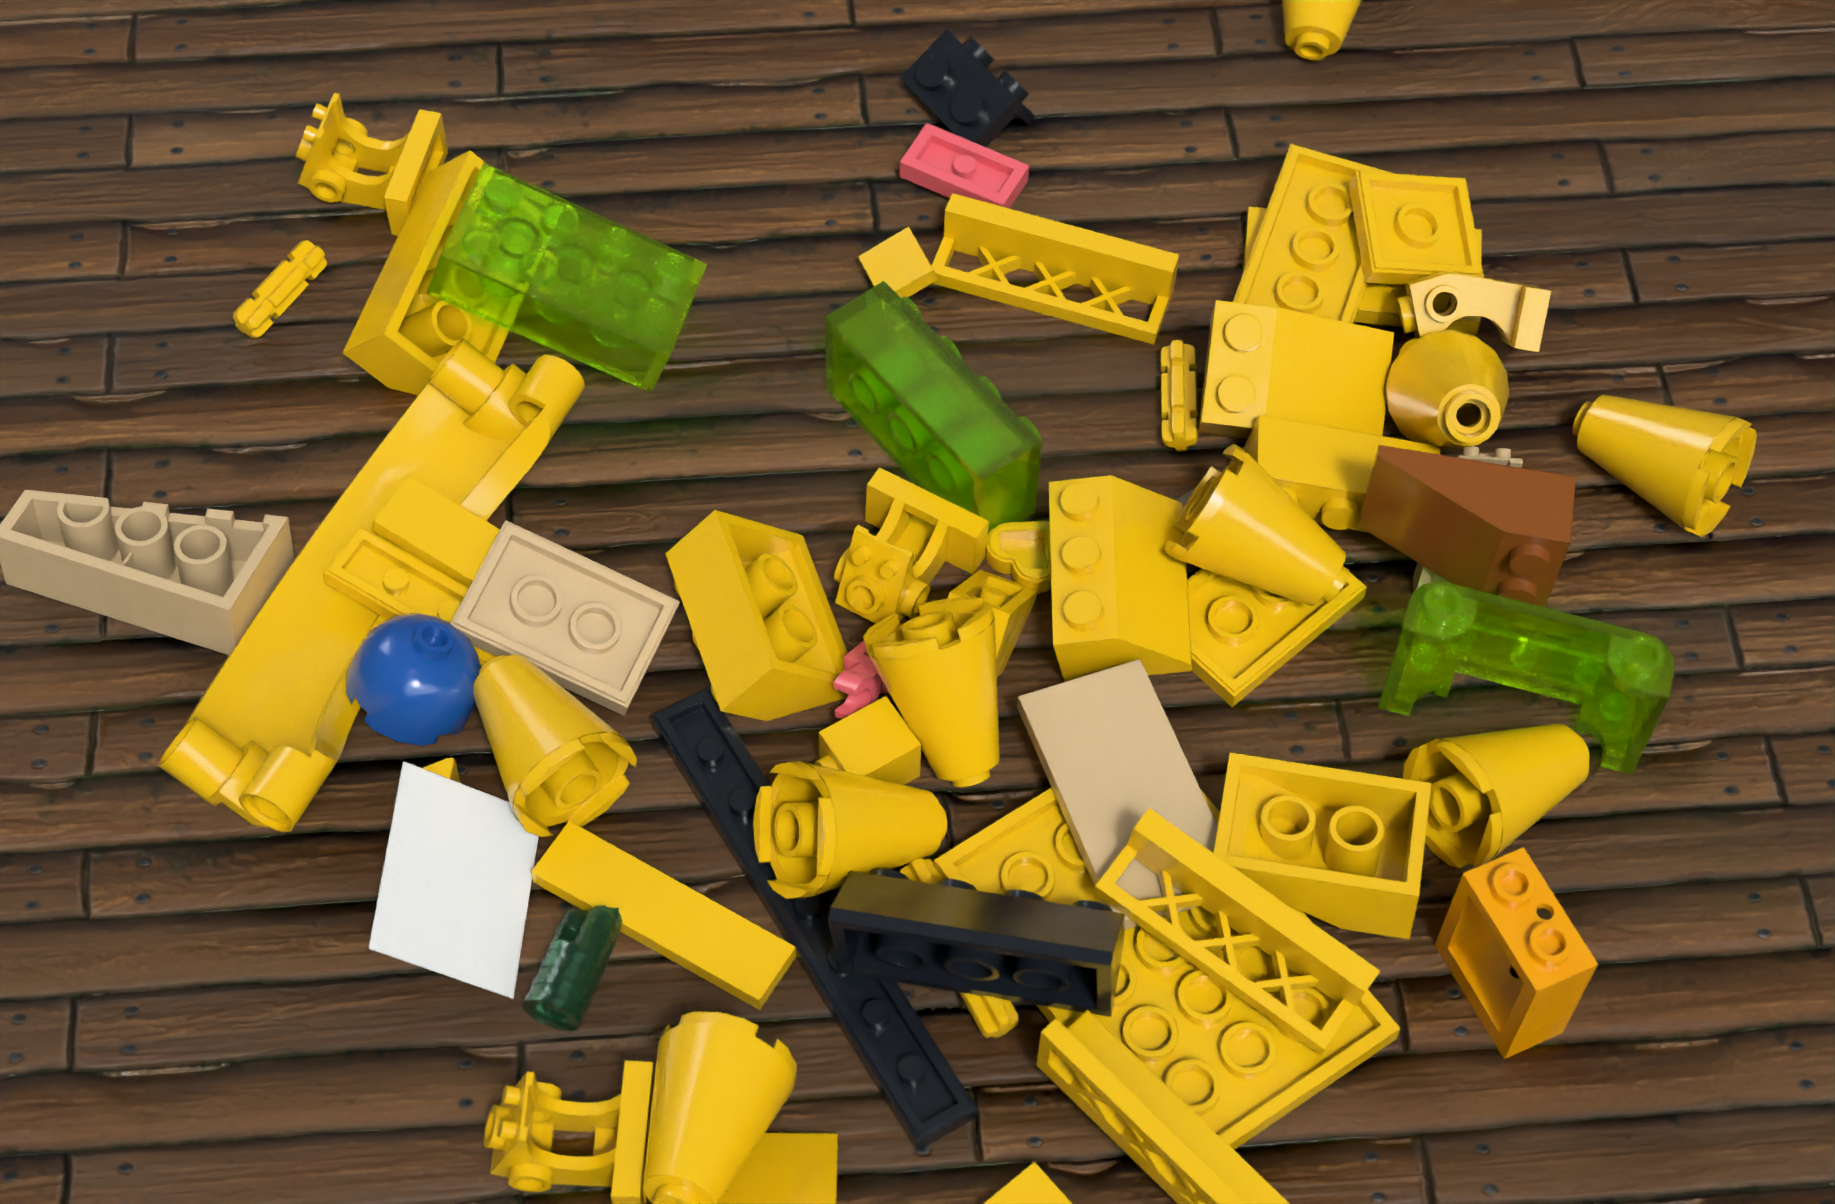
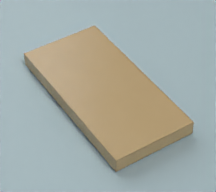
M1140 659L1018 696L1017 709L1094 886H1096L1126 846L1133 828L1148 808L1214 853L1218 826ZM1136 859L1116 884L1138 901L1163 898L1159 876ZM1172 886L1174 896L1185 895ZM1100 898L1102 904L1109 906L1113 910V912L1121 913L1120 911H1118L1113 906H1111L1106 901ZM1188 907V908H1180V909H1177V913L1182 912V911H1185V910H1188V909H1191V908H1194V907ZM1165 910L1155 912L1162 918L1166 917ZM1125 916V930L1139 926Z

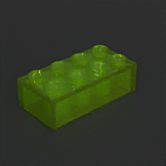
M483 163L439 257L426 293L651 393L670 358L707 264Z
M882 281L825 317L826 390L917 486L988 520V533L1002 523L1021 522L1036 512L1042 440L1038 430L1029 419L1023 416L1018 417L1001 400L997 388L987 377H978L966 365L957 347L946 336L939 337L923 321L919 309L912 300L907 297L901 298L885 281Z

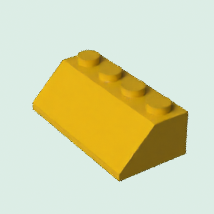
M471 150L429 171L342 353L386 387L418 395L440 361L462 338L495 363L557 222Z

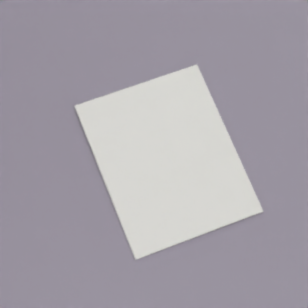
M403 761L368 949L513 999L532 882L531 871L534 868L539 836L526 832L521 823L515 818L510 802Z

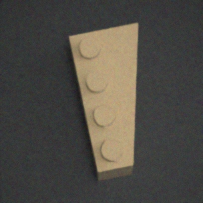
M25 489L0 524V564L6 584L226 655L231 653L257 612L295 559L289 518L285 516L265 514L263 522L236 520L234 511L207 508L205 516L170 513L168 504L143 502L142 506L132 509L110 506L108 498Z

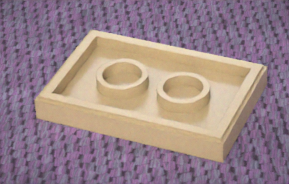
M505 520L450 624L467 636L473 646L496 657L501 655H523L563 688L625 716L677 612L680 601Z

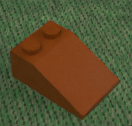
M1379 445L1361 508L1358 526L1478 600L1499 603L1501 606L1511 610L1535 609L1544 611L1571 543L1576 477Z

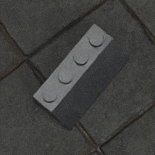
M880 868L871 870L869 874L850 871L831 906L828 924L839 973L978 996H990L1003 1000L1083 1013L1089 1010L1092 1014L1112 1016L1125 939V914L1113 912L1105 904L1088 900L1076 901L1072 905L1046 902L1040 895L1025 890H1009L1004 895L977 891L973 885L955 879H943L938 881L937 884L912 881L903 873Z

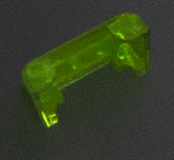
M1435 581L1423 584L1414 591L1401 616L1378 708L1410 716L1416 700L1425 693L1435 691V695L1447 698L1454 672L1579 704L1574 731L1587 734L1589 730L1598 739L1603 749L1600 767L1632 775L1669 699L1674 675V657L1669 648L1660 639L1647 633L1448 582Z

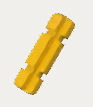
M308 240L300 241L287 255L291 261L283 260L251 293L255 299L247 298L235 310L233 319L238 330L246 333L253 339L260 338L274 323L270 317H280L309 285L305 280L307 278L314 280L327 266V260L324 257L325 252Z
M1173 340L1171 345L1163 347L1161 350V417L1163 419L1161 423V440L1165 446L1175 447L1176 451H1186L1188 446L1194 445L1198 441V421L1194 418L1198 415L1197 353L1193 345L1183 344L1182 340Z

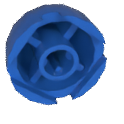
M421 613L396 615L371 629L362 641L346 673V694L351 705L356 697L358 704L367 712L363 721L374 731L396 742L420 746L435 744L439 735L453 732V736L463 730L476 705L473 695V684L479 675L481 664L470 639L449 622L437 616Z

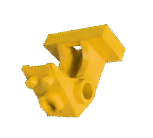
M334 93L328 107L316 103L311 117L322 121L319 129L307 125L295 156L305 161L298 184L308 188L314 196L326 202L339 201L386 210L391 234L398 236L429 171L443 165L446 159L448 147L442 114L419 109L408 134L396 141H381L367 137L368 132L360 122L345 117L340 94ZM359 168H364L369 170L386 172L388 174L382 176H367L357 173V171Z
M1441 271L1405 282L1407 296L1397 298L1404 334L1414 332L1415 339L1427 333L1444 331L1453 321L1464 316H1483L1496 326L1501 336L1500 341L1513 348L1539 352L1551 291L1534 285ZM1446 292L1449 297L1447 307L1440 312H1435L1433 309V299L1437 294Z
M879 467L867 483L865 522L879 528L880 531L874 536L869 533L868 529L857 525L854 529L850 547L843 553L835 569L834 580L840 583L835 603L875 624L898 613L900 621L906 616L911 619L917 617L919 614L918 605L926 603L930 592L929 584L945 562L972 575L985 558L989 521Z
M625 1061L621 1094L602 1102L581 1103L561 1100V1089L553 1084L537 1082L534 1072H526L515 1087L506 1085L502 1094V1103L491 1107L485 1125L484 1146L493 1149L490 1174L507 1177L509 1186L526 1192L546 1191L551 1188V1184L612 1187V1204H646L647 1197L643 1186L655 1079L653 1062ZM555 1131L595 1132L593 1156L576 1157L552 1153Z

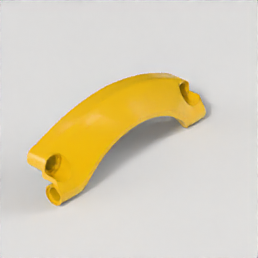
M464 338L460 339L440 361L430 375L428 383L379 444L286 570L223 663L183 729L166 749L158 763V767L212 806L223 803L255 826L271 828L280 832L292 831L341 757L350 729L361 708L356 697L351 705L346 694V673L350 663L369 631L388 620L324 583V570L359 525L380 536L372 531L373 520L408 474L487 521L539 458L585 388L584 379L573 365L559 357L543 355L537 358L527 374L513 363L503 370Z

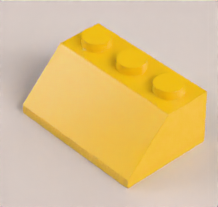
M1112 475L1049 482L1053 647L1064 682L1138 659L1141 660L1147 675L1192 671L1187 563L1177 560L1165 552L1167 540L1179 544L1183 532L1174 527L1183 509L1181 502Z
M714 510L665 553L675 580V590L682 600L693 631V641L700 651L711 682L712 695L718 703L721 712L769 721L848 697L847 693L834 689V681L844 671V656L848 652L803 535Z

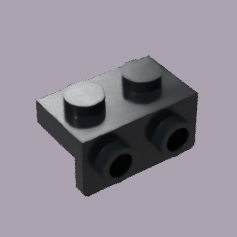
M948 29L900 77L911 91L955 135L984 147L1016 115L1027 124L1036 117L1022 103L1029 93L1006 70L997 78L987 68L995 59L971 36L962 44Z

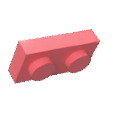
M926 123L901 159L899 177L948 198L954 193L1010 209L1028 182L1029 165Z

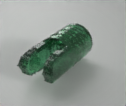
M602 905L595 906V909H590V914L589 910L583 911L578 908H570L565 912L562 922L558 925L553 939L548 946L545 958H543L539 966L538 973L530 986V991L522 1004L524 1011L530 1017L548 1027L561 1031L572 1032L580 1028L584 1014L589 1008L592 1001L591 998L599 985V980L605 971L615 947L616 939L619 937V932L622 929L621 924L623 920L619 913V908H608Z

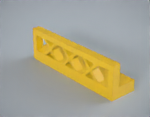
M952 193L945 209L944 237L932 263V268L939 280L932 284L1155 345L1174 292L1179 254ZM954 251L978 257L983 267L970 272H964L950 268L948 265ZM1017 269L1034 272L1040 282L1022 288L1011 285L1004 275ZM1078 284L1089 287L1096 298L1080 304L1066 300L1061 290ZM1133 299L1154 306L1149 320L1146 322L1124 316L1117 305Z
M1150 808L1147 809L1135 825L1126 846L1093 890L1094 894L1125 914L1133 922L1319 1055L1326 1049L1380 972L1369 962ZM1136 859L1159 876L1163 898L1138 901L1116 884ZM1172 886L1185 895L1174 896ZM1202 906L1215 916L1219 938L1194 941L1181 931L1177 909ZM1165 910L1167 921L1155 912ZM1229 926L1241 935L1231 936ZM1258 946L1272 956L1276 979L1252 982L1238 972L1234 949ZM1222 951L1224 961L1211 952ZM1287 967L1299 976L1288 977ZM1316 987L1339 1005L1323 1028L1319 1030L1296 1013L1291 990ZM1279 991L1281 1002L1269 993Z
M1089 1010L1068 1028L1056 1018L1041 1031L1037 1066L1178 1204H1290Z

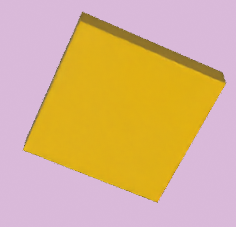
M1355 171L1349 181V189L1365 283L1405 285V282L1441 271L1484 278L1466 178Z

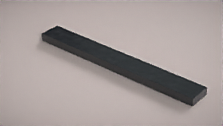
M707 687L651 715L653 730L786 942L796 947V959L916 1151L976 1119L978 1108L898 983L839 973L828 924L831 906L839 893L837 888L805 899H786L771 888L767 880L778 879L770 862L759 863L755 850L753 828L756 797L760 787L771 785L725 713L720 711L719 705L709 688Z

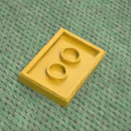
M1201 568L1187 579L1192 672L1233 707L1364 599L1367 586L1352 573H1349L1344 586L1331 602L1321 598L1317 604L1309 606Z

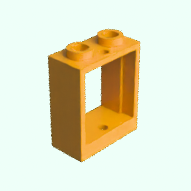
M1524 847L1463 873L1435 942V947L1503 1059L1563 1033L1598 966L1597 961ZM1540 908L1547 909L1551 913L1552 918L1542 919L1537 915L1536 911Z

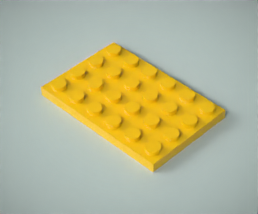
M1052 787L934 860V868L943 879L967 882L973 885L977 891L1004 895L1009 890H1025L1040 895L1046 902L1072 905L1076 901L1088 900L1102 903L1100 897L1093 893L1094 883ZM1203 793L1218 826L1220 812ZM1202 906L1178 913L1181 931L1194 941L1219 938L1215 916ZM1291 907L1293 910H1295L1311 922V920L1305 915L1304 912ZM1140 926L1125 930L1112 1016L1093 1014L1233 1150L1395 1041L1401 1029L1367 989L1326 1049L1319 1055ZM1229 926L1231 936L1241 935ZM1258 946L1234 949L1239 973L1252 982L1276 979L1271 955ZM1222 951L1211 952L1224 961ZM1287 967L1288 977L1299 976ZM1316 987L1291 990L1296 1013L1319 1030L1323 1028L1339 1005ZM1279 991L1269 993L1281 1002ZM1036 1005L1050 1023L1057 1018L1066 1028L1084 1014L1083 1012Z

